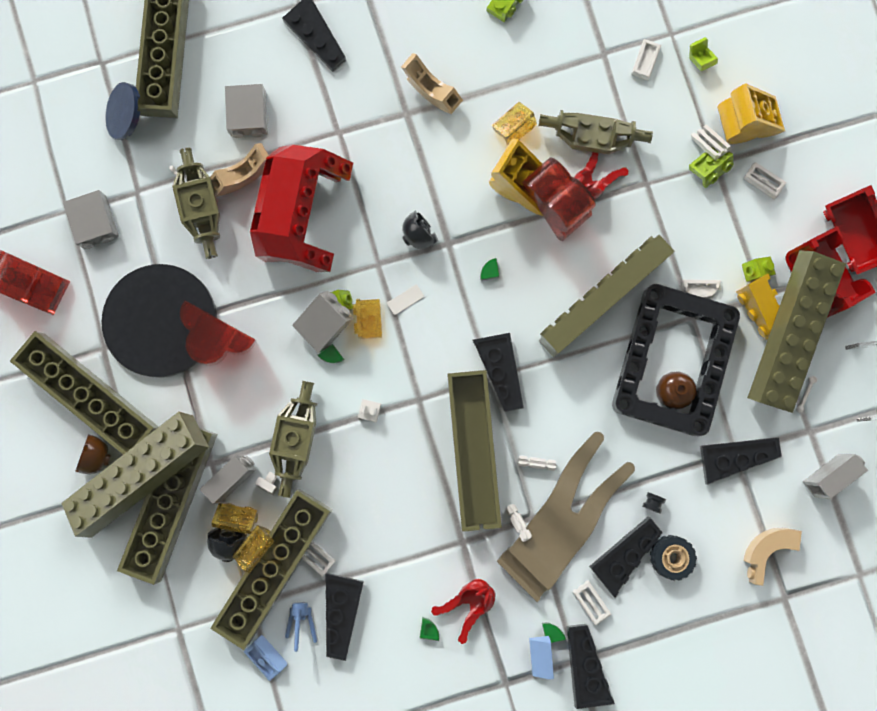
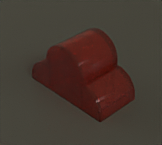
M550 157L522 181V184L559 240L564 241L592 216L591 210L596 206L592 194L583 183L572 177L567 169L556 159Z
M0 250V293L54 315L70 281Z
M187 301L183 302L180 318L183 325L190 331L186 339V350L189 356L199 364L205 366L217 365L225 359L228 353L244 355L250 352L257 343L256 339Z

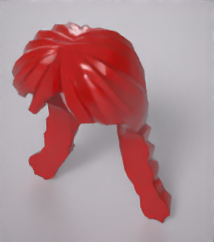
M592 152L586 167L573 178L571 184L572 192L582 201H594L603 194L605 187L620 176H627L629 170L623 167L612 171L600 181H592V173L596 168L599 156L598 153Z
M475 579L464 585L454 599L446 602L443 606L432 607L431 612L434 616L450 612V610L462 604H470V612L465 618L461 634L458 637V642L464 644L468 640V632L479 616L487 613L493 607L496 594L486 581Z

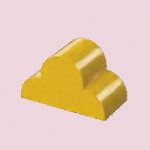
M747 83L734 89L730 94L731 97L722 101L717 106L728 144H739L755 138L770 137L785 131L776 96Z
M512 139L491 172L492 177L489 181L491 188L508 200L521 204L529 211L541 216H545L563 186L519 139Z

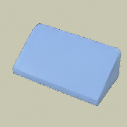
M263 635L259 636L244 651L269 681L287 665V662Z
M549 636L529 638L532 675L534 677L554 679Z

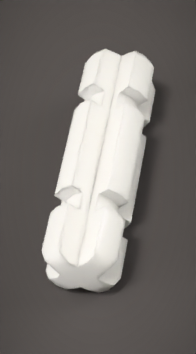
M519 456L518 459L519 466H529L530 468L537 469L547 468V470L551 471L556 469L555 460L546 461V459L527 458V456Z
M516 505L508 506L505 511L508 516H511L510 520L517 533H520V539L523 542L528 541L532 538V534L529 529H526L527 525L521 514L517 513Z

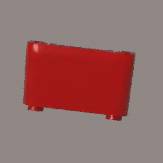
M869 185L825 205L826 210L823 211L827 222L832 220L834 227L838 226L843 235L842 244L850 259L847 265L851 273L856 272L857 275L877 267V200L872 185Z
M838 226L790 250L786 254L785 260L791 272L799 250L814 251L843 262L835 249L842 245L843 235ZM845 266L827 318L851 308L876 293L871 283L866 279L854 281Z

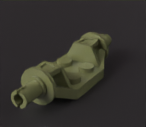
M560 110L557 117L540 114L538 125L555 128L556 136L560 137L572 149L608 155L626 147H631L634 141L651 143L653 137L651 135L653 131L636 129V121L629 123L615 118L583 113H563V110ZM562 126L573 128L572 135L561 129ZM617 136H627L626 140L616 141Z
M182 148L180 149L183 165L177 168V175L172 185L180 221L194 237V242L203 244L205 258L212 259L211 256L216 258L218 255L214 241L220 238V233H218L220 212L212 180L203 170V164L194 163L192 149L185 148L186 151L184 152ZM184 175H187V182H184Z
M302 381L299 398H291L289 404L277 415L269 455L275 469L274 475L282 478L278 496L290 498L293 481L302 480L301 474L309 460L316 427L315 406L318 404L310 400L314 385L312 382ZM300 403L296 416L291 415L296 405ZM282 459L286 460L285 473H283Z

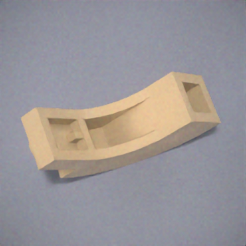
M412 53L401 66L408 76V82L425 99L442 111L452 114L463 101L454 87L442 83L431 74L417 54Z
M262 143L255 144L247 156L237 164L213 172L210 178L216 197L237 191L252 183L263 174L266 157L269 155Z
M773 528L756 536L749 544L743 560L751 563V567L747 571L749 582L763 586L766 562L773 552L779 549L800 551L802 531L789 528Z

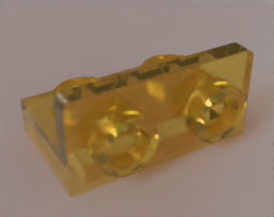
M518 102L493 123L492 128L509 145L512 139L520 140L537 125L534 112L521 102Z
M356 299V304H353V315H357V323H354V333L358 334L359 339L382 338L380 299Z
M218 503L211 523L212 527L251 534L254 523H257L258 520L257 510L251 507L235 506L231 503Z
M257 525L233 555V558L244 572L250 573L274 543V540L269 535L271 532L269 529Z

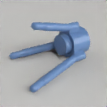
M306 602L292 603V608H290L285 638H289L294 617V620H296L295 652L298 651L300 620H305L306 616L308 617L313 642H317L311 607H308Z

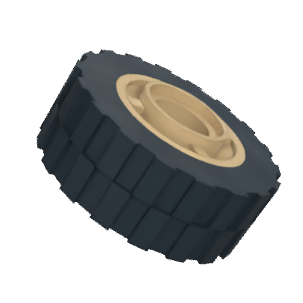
M668 535L661 537L652 546V551L650 552V562L653 565V569L659 575L673 581L689 577L688 575L692 574L694 567H696L697 560L693 545L687 542L686 539L678 536ZM676 553V560L671 562L670 556Z

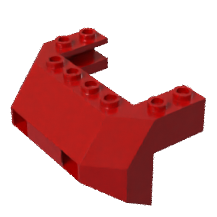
M300 145L282 146L267 156L250 229L255 257L264 262H289L315 272H330L334 253L304 243L318 175L334 182H341V178L350 181L353 162L325 149Z

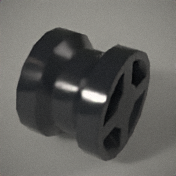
M647 492V500L643 503L642 507L661 514V506L665 503L666 499Z

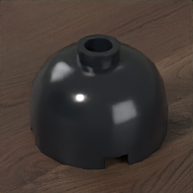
M416 210L404 220L402 225L404 236L402 239L408 246L412 245L417 249H426L438 241L435 232L433 234L430 233V224Z
M228 526L229 530H221V527L212 529L208 532L207 539L210 553L223 562H231L233 559L241 556L247 546L245 529L236 526Z

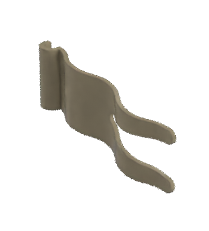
M594 432L565 466L549 498L527 525L526 529H529L532 538L523 542L518 537L515 543L497 560L536 602L541 599L540 597L545 591H549L556 583L566 566L590 537L609 499L635 471L634 464L626 462L595 489L578 513L572 511L571 505L579 481L588 463L604 441V435L601 432Z

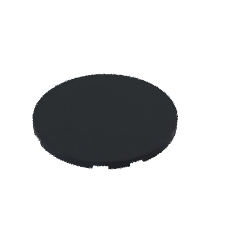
M152 264L128 273L110 291L102 311V333L113 357L128 370L149 377H169L190 369L202 359V356L210 348L215 336L217 312L209 290L195 275L177 266Z

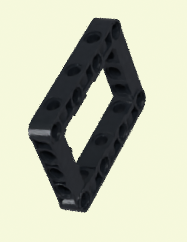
M660 284L649 286L642 294L613 397V410L618 414L692 436L706 435L711 427L740 319L739 310L731 305ZM650 291H655L658 295V298L653 299L650 295ZM660 308L713 324L696 385L697 393L691 403L689 414L676 411L675 408L659 406L655 402L650 403L639 400L638 395H636L639 382L642 381L646 368L649 346L653 342L658 325L657 317ZM725 312H727V313L730 314V316H731V320H730V321H728V320L725 319V317H724ZM641 326L646 327L648 330L647 336L640 333ZM715 348L721 351L720 358L715 355ZM631 362L637 365V372L630 370ZM706 384L711 387L710 394H707L704 390ZM621 399L627 401L626 409H622L619 406ZM696 421H698L701 424V430L699 432L696 431L694 428V424Z

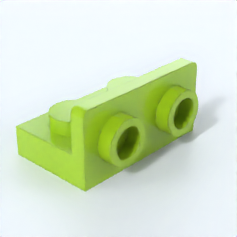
M491 0L486 11L502 22H505L508 17L511 18L514 15L516 5L518 3L521 4L523 0Z
M729 151L717 160H714L708 153L704 152L689 165V170L701 178L703 186L707 188L710 184H714L725 172L727 173L732 169L734 165L733 153Z

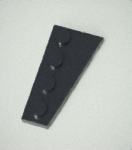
M301 0L282 17L284 23L332 72L346 61L344 53L313 0Z
M505 333L473 339V343L487 370V374L504 412L523 409L524 405L511 334Z
M779 437L700 446L706 485L782 457Z
M649 516L589 566L614 598L618 595L622 585L626 584L629 580V575L635 567L639 566L640 560L645 553L650 551L663 533Z
M325 573L326 657L346 661L364 581Z
M588 625L567 626L574 707L582 709L615 704L609 691L607 679L604 677L602 665L598 659Z

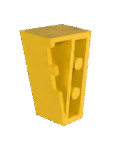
M768 273L736 291L739 302L746 307L749 318L755 321L759 334L765 337L766 340L769 338L780 307L775 298L778 293L776 289H771L767 281L770 279Z

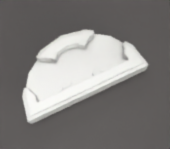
M682 280L681 282L686 293L709 298L719 289L721 280Z

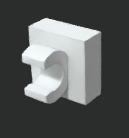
M362 399L358 418L377 422L381 403Z
M269 472L265 480L259 477L255 484L274 495L277 487L273 484L277 476Z

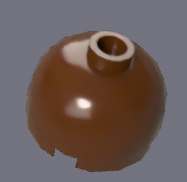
M679 371L663 375L656 386V395L659 402L668 408H675L676 410L689 406L697 393L694 380L688 374Z
M88 434L75 472L90 475L99 472L103 465L108 466L111 455L107 454L108 446L106 442L99 437Z

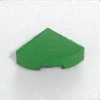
M496 258L489 260L483 266L480 280L499 278Z
M333 344L318 354L320 359L328 363H339L344 360Z
M422 617L420 638L439 641V631L436 625L430 619Z
M547 622L542 623L544 636H549L551 643L566 640L564 633L559 627Z

